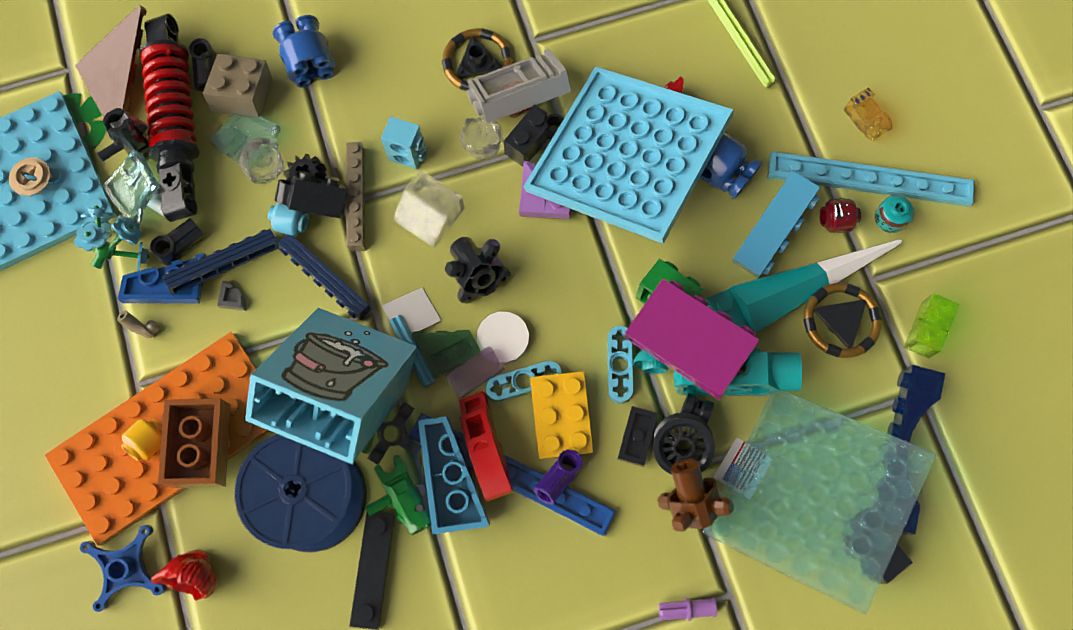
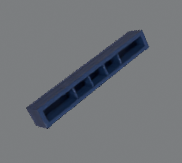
M271 229L262 230L252 237L244 238L243 241L230 244L225 249L216 250L209 256L200 257L193 263L184 264L177 270L168 271L162 277L173 296L277 250L279 245Z
M286 234L277 243L280 246L279 251L284 256L289 255L292 258L290 261L298 267L300 265L303 268L301 271L307 277L311 275L314 278L313 282L318 287L323 286L326 289L324 292L330 298L334 296L337 299L336 303L341 308L346 307L349 310L347 313L353 319L357 317L361 320L371 310L367 302L293 235Z

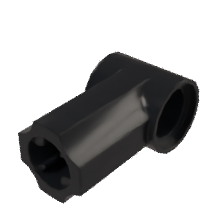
M198 38L190 43L189 53L192 56L194 88L197 91L203 92L217 54L206 39Z
M189 218L169 234L155 237L151 241L150 250L163 265L169 266L172 265L171 262L180 260L182 254L204 238L205 235L193 220ZM166 248H170L167 253L162 254Z

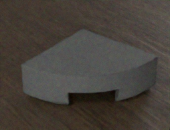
M222 281L217 306L225 309L246 311V301L242 292L233 284Z

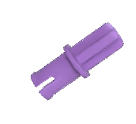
M685 598V601L660 603L658 612L661 620L687 618V621H691L692 618L716 617L717 607L715 598L701 600Z

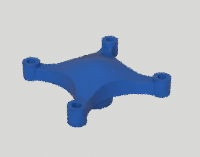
M151 525L140 527L136 538L129 545L119 550L101 549L93 541H86L80 545V551L91 555L98 562L103 573V589L98 600L93 603L94 611L100 612L108 607L109 599L124 587L141 586L149 589L156 596L166 591L167 586L165 584H153L151 582L152 578L149 576L143 561L144 543L147 537L152 535L154 531Z

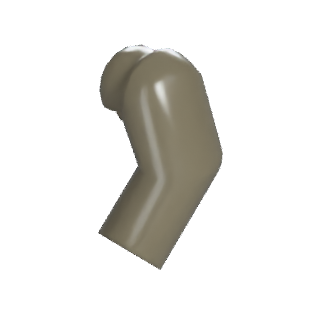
M127 310L121 312L117 318V321L127 329L147 339L155 337V333L160 330L159 325L155 321L149 320L146 324H143Z

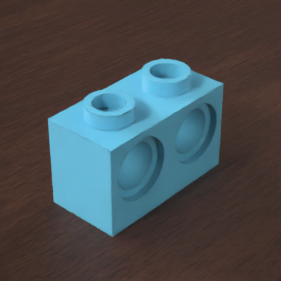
M390 116L381 137L388 160L417 169L419 162L424 161L427 153L420 126Z

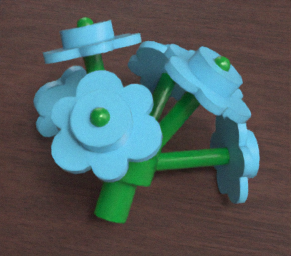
M97 205L94 208H88V213L81 214V217H94V220L82 224L81 228L77 229L76 234L78 236L74 239V244L78 248H84L87 252L93 250L96 253L91 263L93 267L101 269L105 260L111 259L112 256L138 258L137 271H140L141 264L147 263V259L150 256L148 255V249H143V242L139 244V253L116 250V245L122 240H127L133 245L138 243V239L143 233L139 230L140 226L135 220L131 218L126 219L120 215L111 226L107 221L101 222L100 217L112 216V212H105L104 207ZM113 228L115 232L119 233L112 242L106 241L105 239L110 237L109 231Z

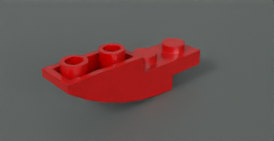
M482 390L458 400L462 414L459 417L462 431L485 500L488 502L513 492L503 448L497 439L487 395Z

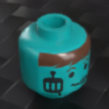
M888 197L876 209L875 222L882 231L887 233L900 232L912 221L914 208L905 197Z

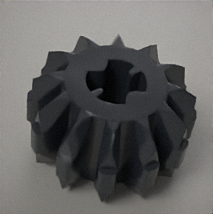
M305 153L303 159L295 155V162H287L289 169L283 171L285 178H287L286 180L292 181L293 175L299 176V171L313 173L316 178L325 179V176H327L325 173L327 170L326 166L320 163L318 157L314 156L311 158L307 153Z

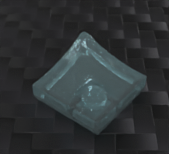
M234 113L211 137L210 143L251 172L270 149L281 129L277 124L261 116L253 117Z
M135 150L131 152L103 184L104 190L126 218L135 220L139 225L141 224L147 204L160 187L142 153Z

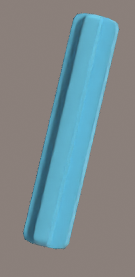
M398 315L392 318L390 324L397 338L417 346L413 369L423 387L434 384L436 379L403 316Z

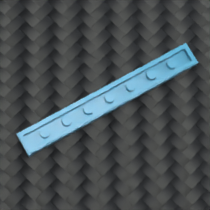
M773 151L769 155L767 178L787 180L791 172L795 171L812 183L821 186L902 196L968 207L974 201V180Z

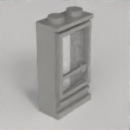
M550 49L545 50L544 55L540 56L538 54L535 55L536 58L524 59L474 78V81L468 79L467 82L470 89L466 90L471 105H474L477 115H482L488 124L532 107L534 104L537 105L571 92L567 71Z

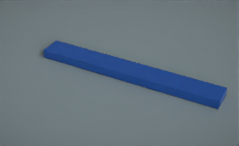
M423 413L419 415L408 436L420 444L418 420L431 419V417ZM454 429L468 467L475 471L464 434ZM504 455L513 491L604 537L616 512L615 510L570 487L564 490L553 505L545 504L538 499L533 491L545 475Z

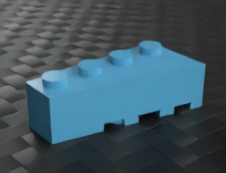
M792 171L733 257L732 262L759 278L761 273L767 275L775 264L771 259L776 251L782 253L790 242L786 237L791 229L796 232L805 220L801 215L806 207L812 210L820 198L816 195L820 187Z
M449 417L418 420L432 534L490 526V520Z

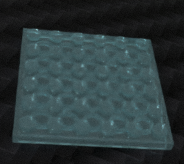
M779 391L770 394L720 497L733 501L734 510L728 516H718L712 526L704 528L703 534L866 615L936 458V454L788 392Z

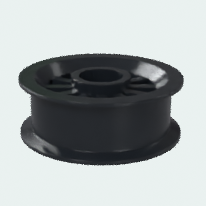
M681 412L672 414L659 423L653 436V452L659 466L671 475L672 465L680 461L681 458L688 459L689 457L698 461L702 473L708 468L714 458L715 442L710 427L702 418L691 413ZM682 426L687 427V430L683 431ZM677 427H679L678 433L674 430ZM680 440H687L691 443V446L688 449L682 450L676 444Z

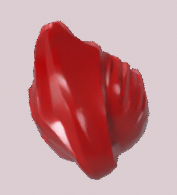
M197 549L173 558L152 577L151 582L153 584H165L169 588H174L177 592L191 594L193 599L197 601L206 599L213 594L217 585V577L210 566L209 555L205 551Z

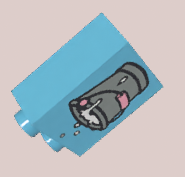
M317 308L251 374L245 421L353 464L407 390L417 346Z

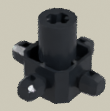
M469 237L458 238L452 243L450 253L455 261L447 262L445 272L448 276L455 278L459 284L460 289L457 298L461 303H470L475 295L488 296L496 290L500 282H507L510 279L511 272L497 257L500 251V244L497 240H487L482 248H478Z

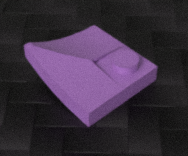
M524 161L519 205L520 217L570 219V208L525 191L523 186L537 164Z

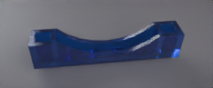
M911 365L901 371L898 376L897 386L900 387V390L892 405V412H895L893 422L890 423L887 430V438H890L888 449H885L882 456V464L885 466L883 475H880L877 481L878 501L872 507L881 518L882 526L887 531L904 536L916 534L921 507L914 495L909 479L907 464L908 446L919 419L933 404L941 399L945 373L917 365Z

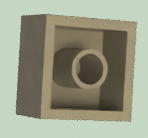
M217 53L203 91L211 112L260 118L272 82V76L266 60Z

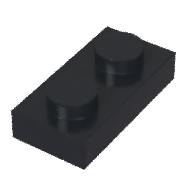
M634 406L631 407L617 460L644 467L658 413Z

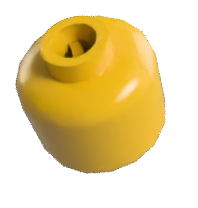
M144 419L137 420L123 433V444L121 447L137 461L140 458L149 460L161 448L162 426L154 419L150 422Z

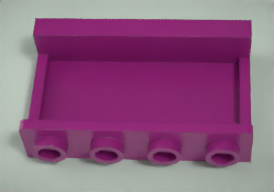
M662 279L626 330L625 337L628 341L720 401L743 364L758 346L759 339L756 338L757 334L744 325L740 328L732 323L733 319L721 310L713 311L707 307L709 304L703 298L697 295L691 297L684 292V287L673 280L669 283Z

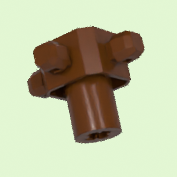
M684 459L672 465L671 472L676 487L672 492L662 493L657 501L660 508L671 511L673 518L672 526L675 531L684 532L688 528L704 529L712 526L718 516H728L733 512V501L719 496L716 480L710 477L702 478L698 461Z

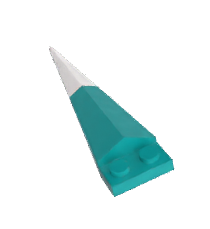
M902 240L892 241L731 286L727 290L707 297L705 301L709 304L707 307L713 311L721 310L733 319L732 323L740 328L744 325L757 334L806 303L819 288L828 284L838 283L901 244Z

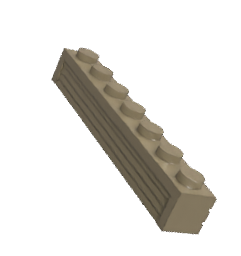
M362 142L346 143L347 248L350 252L366 251L365 148Z

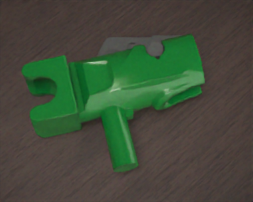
M395 455L393 457L395 465L393 472L386 473L380 465L374 467V471L387 495L365 506L369 516L388 506L395 508L398 513L397 519L406 527L411 535H415L431 526L428 498L425 487L413 484L400 456Z

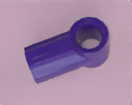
M568 449L560 453L557 461L533 490L538 499L545 504L553 505L568 485L576 479L582 466V458L578 452ZM562 464H569L573 469H566Z

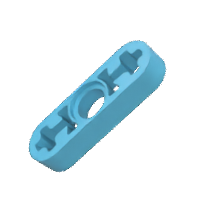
M624 326L613 327L609 331L607 338L608 395L617 404L626 403L633 393L632 343L628 340H623L622 351L612 353V350L617 351V340H612V338H615L617 333H621L622 337L626 338L625 332L628 328ZM616 358L625 359L628 365L627 369L621 372L616 371L612 366L613 360ZM628 376V379L623 378L622 387L627 389L628 392H625L623 397H618V393L613 392V389H617L618 378Z
M545 361L492 377L486 384L487 396L494 402H503L530 394L531 385L525 389L517 386L516 379L520 375L535 377L533 371H537V376L545 374L546 368L556 371L555 374H561V368L553 361ZM512 378V387L515 392L510 393L509 387L503 389L500 396H497L496 392L491 393L495 383H499L503 387L509 385L507 379Z

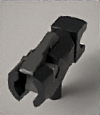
M121 108L109 111L104 116L103 123L110 139L114 143L99 151L97 155L104 162L124 149L137 165L141 164V156L147 153L149 149V137L145 133L148 126L145 122L128 112H124Z

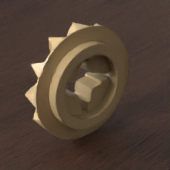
M25 158L16 163L9 174L10 186L21 196L32 197L36 193L42 194L41 190L45 187H50L48 182L49 179L53 178L50 173L51 168L39 158ZM24 175H35L37 177V180L29 181L27 177H25Z

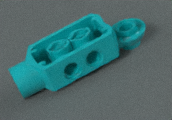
M755 348L740 369L743 371V374L735 376L724 396H766L779 391H801V353L761 352L760 348ZM643 350L636 355L633 361V365L642 368V371L645 373L661 374L668 372V366ZM674 371V387L677 394L710 395Z

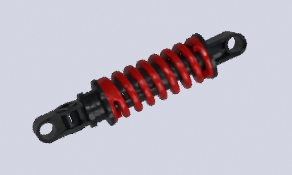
M167 13L144 22L147 43L140 47L139 57L143 66L145 108L148 115V155L151 156L153 161L158 162L156 167L160 177L162 213L169 222H174L194 216L198 212L193 179L195 168L192 160L199 156V149L197 144H195L197 137L193 133L195 130V123L192 121L194 112L191 109L193 101L189 97L192 93L191 87L188 85L190 83V76L187 74L189 71V51L186 46L179 43L178 24L175 18Z

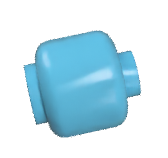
M277 203L275 206L272 205L270 207L268 220L271 221L272 229L276 232L296 236L306 230L309 222V213L289 210L286 205Z

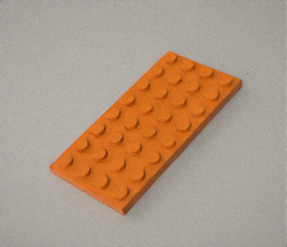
M233 332L228 333L45 454L97 546H103L186 489L168 488L158 485L160 449L149 460L140 458L137 461L121 447L123 444V433L137 420L144 419L150 422L154 419L161 426L163 425L164 400L221 398L231 404L228 460L270 432V430L245 421L250 377L257 368Z

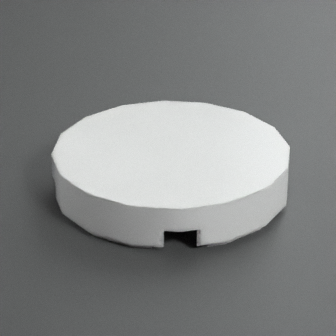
M499 311L490 314L481 322L477 330V344L487 360L496 364H509L524 355L529 345V332L525 322L519 316L511 312Z

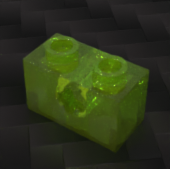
M935 293L926 298L921 303L904 348L928 359L941 352L959 304Z

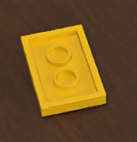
M584 371L530 377L538 458L559 457L561 452L568 449L574 450L579 454L593 453Z

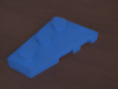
M205 253L195 255L194 259L182 261L181 259L171 262L172 265L156 269L151 267L123 275L118 300L121 303L200 304L203 282L172 296L162 276L168 271L181 268L184 264L193 263L200 257H206Z

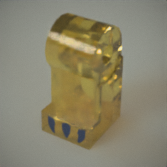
M868 87L853 96L847 103L844 111L858 129L868 139L874 141L892 130V121L874 101L873 97L875 94Z

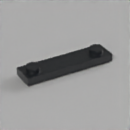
M366 511L349 627L379 630L395 521L394 514L375 513L369 516Z

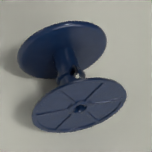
M277 434L261 442L246 457L236 478L234 496L237 513L241 522L249 533L262 543L275 548L292 549L299 552H320L340 544L355 530L365 510L367 491L364 476L355 461L353 464Z

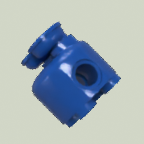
M303 15L296 18L295 22L299 30L295 32L291 21L279 23L274 27L273 37L280 43L279 55L286 66L287 76L292 82L296 83L297 87L308 86L313 77L316 76L322 80L333 77L335 60L328 48L327 39L319 32V21L315 16Z
M724 132L700 178L724 193L726 191L729 192V195L735 200L763 162L757 159L752 160L750 163L746 161L747 147L727 132Z

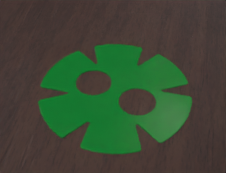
M80 93L65 94V99L76 124L87 122L90 125V132L83 137L85 144L95 149L106 133L103 121H93L102 115L98 106L90 96L79 107L81 101Z

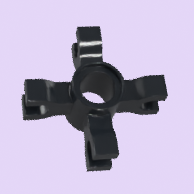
M402 403L393 420L383 422L377 430L379 441L367 459L379 465L388 448L397 445L415 456L418 455L422 449L421 445L406 437L403 425L415 408L407 403ZM390 425L394 426L398 432L396 439L393 441H387L384 437V430Z

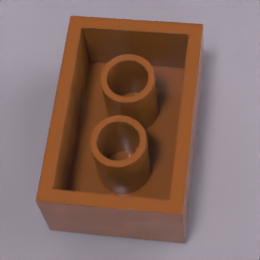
M221 398L164 400L158 485L168 488L226 487L231 404Z

